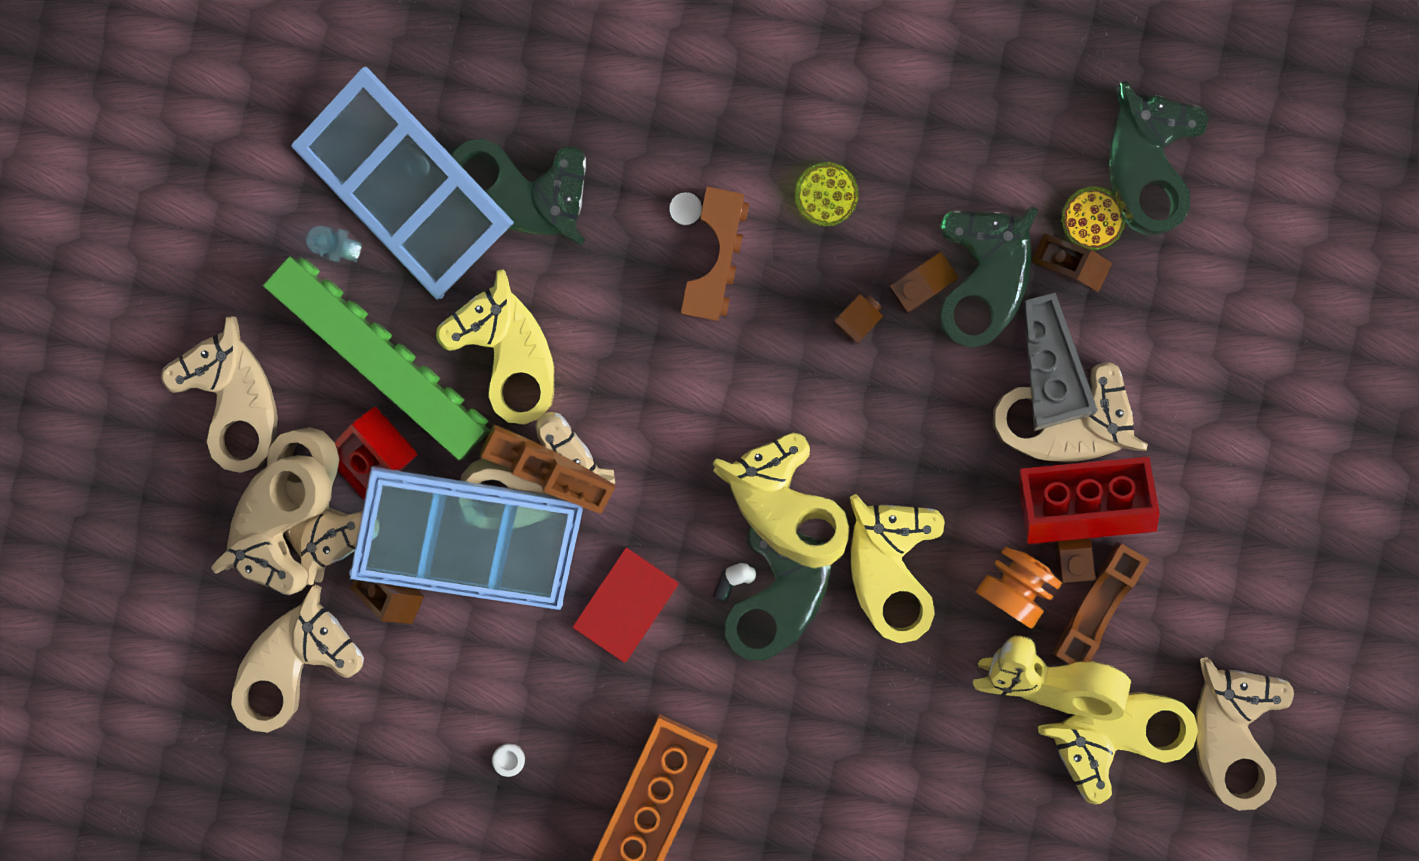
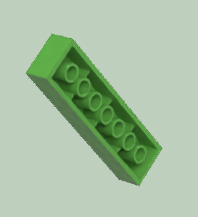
M289 256L263 286L458 460L465 459L489 433L490 430L485 426L489 421L476 409L468 411L463 407L461 403L464 399L451 387H446L444 390L437 383L441 378L429 367L422 365L420 368L413 362L416 356L409 349L400 344L395 346L389 341L392 335L382 325L375 322L371 325L365 319L368 313L356 302L350 300L346 302L341 296L344 292L331 280L328 281L325 278L322 281L317 276L320 270L309 260L302 257L295 259Z

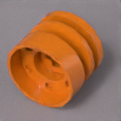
M1004 546L1001 553L1012 560L1011 564L1008 567L996 559L994 565L1004 575L1001 579L986 574L975 592L1033 629L1044 612L1033 600L1036 596L1051 601L1053 596L1043 590L1042 586L1046 582L1052 587L1059 589L1062 582L1053 575L1048 567L1030 555Z

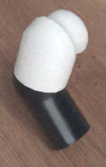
M738 563L724 569L713 597L727 602L733 586L743 582L750 584L754 581L756 577L755 569L749 567L746 563Z

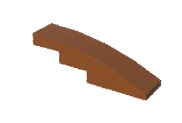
M493 425L480 451L481 458L510 468L512 475L542 486L543 492L602 514L615 489V484L586 467L534 441L496 425Z

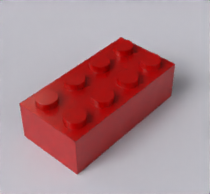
M1150 457L1020 469L1019 495L1027 544L1157 532L1160 509Z

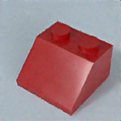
M376 406L351 424L334 442L339 455L338 471L364 501L371 467L402 471L418 455L410 443L403 438Z

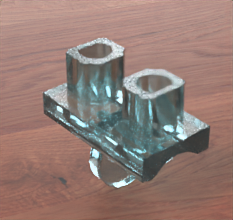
M316 226L310 229L306 235L307 247L312 252L321 254V258L338 263L340 257L356 262L362 247V243L347 238L348 231L339 228Z

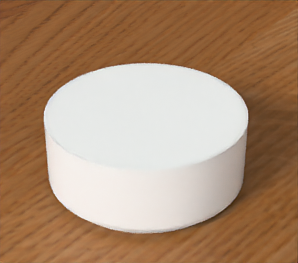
M684 192L672 199L670 214L678 224L691 225L701 216V202L694 194Z
M512 743L499 746L492 757L494 769L500 775L506 777L518 774L525 763L524 752L519 746Z

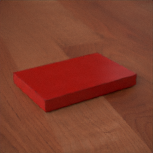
M626 547L572 628L626 663L679 585V582Z

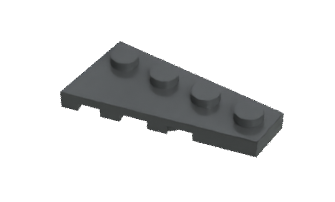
M1056 293L1025 300L1023 311L1034 431L1095 415L1098 409Z

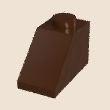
M1044 233L1031 260V263L1096 292L1100 291L1112 265L1110 261L1090 249Z
M939 252L889 286L888 289L904 313L907 314L959 277L943 253Z
M859 294L832 324L856 345L883 317L879 312L882 306L869 294L865 298Z
M1090 538L1055 541L1057 572L1060 582L1095 580Z
M367 561V567L381 568ZM354 579L350 587L363 603L383 622L413 624L424 598L416 588Z

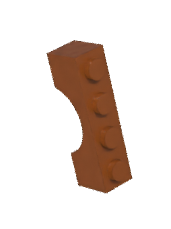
M706 187L700 220L715 233L719 242V257L715 266L707 275L687 282L681 315L719 322L720 316L726 317L730 298L724 297L726 284L733 285L737 267L730 264L733 252H740L743 234L737 233L739 221L746 222L750 204L744 202L745 194Z
M1116 542L1051 653L1069 664L1090 662L1100 646L1103 633L1111 617L1124 597L1134 588L1149 559Z

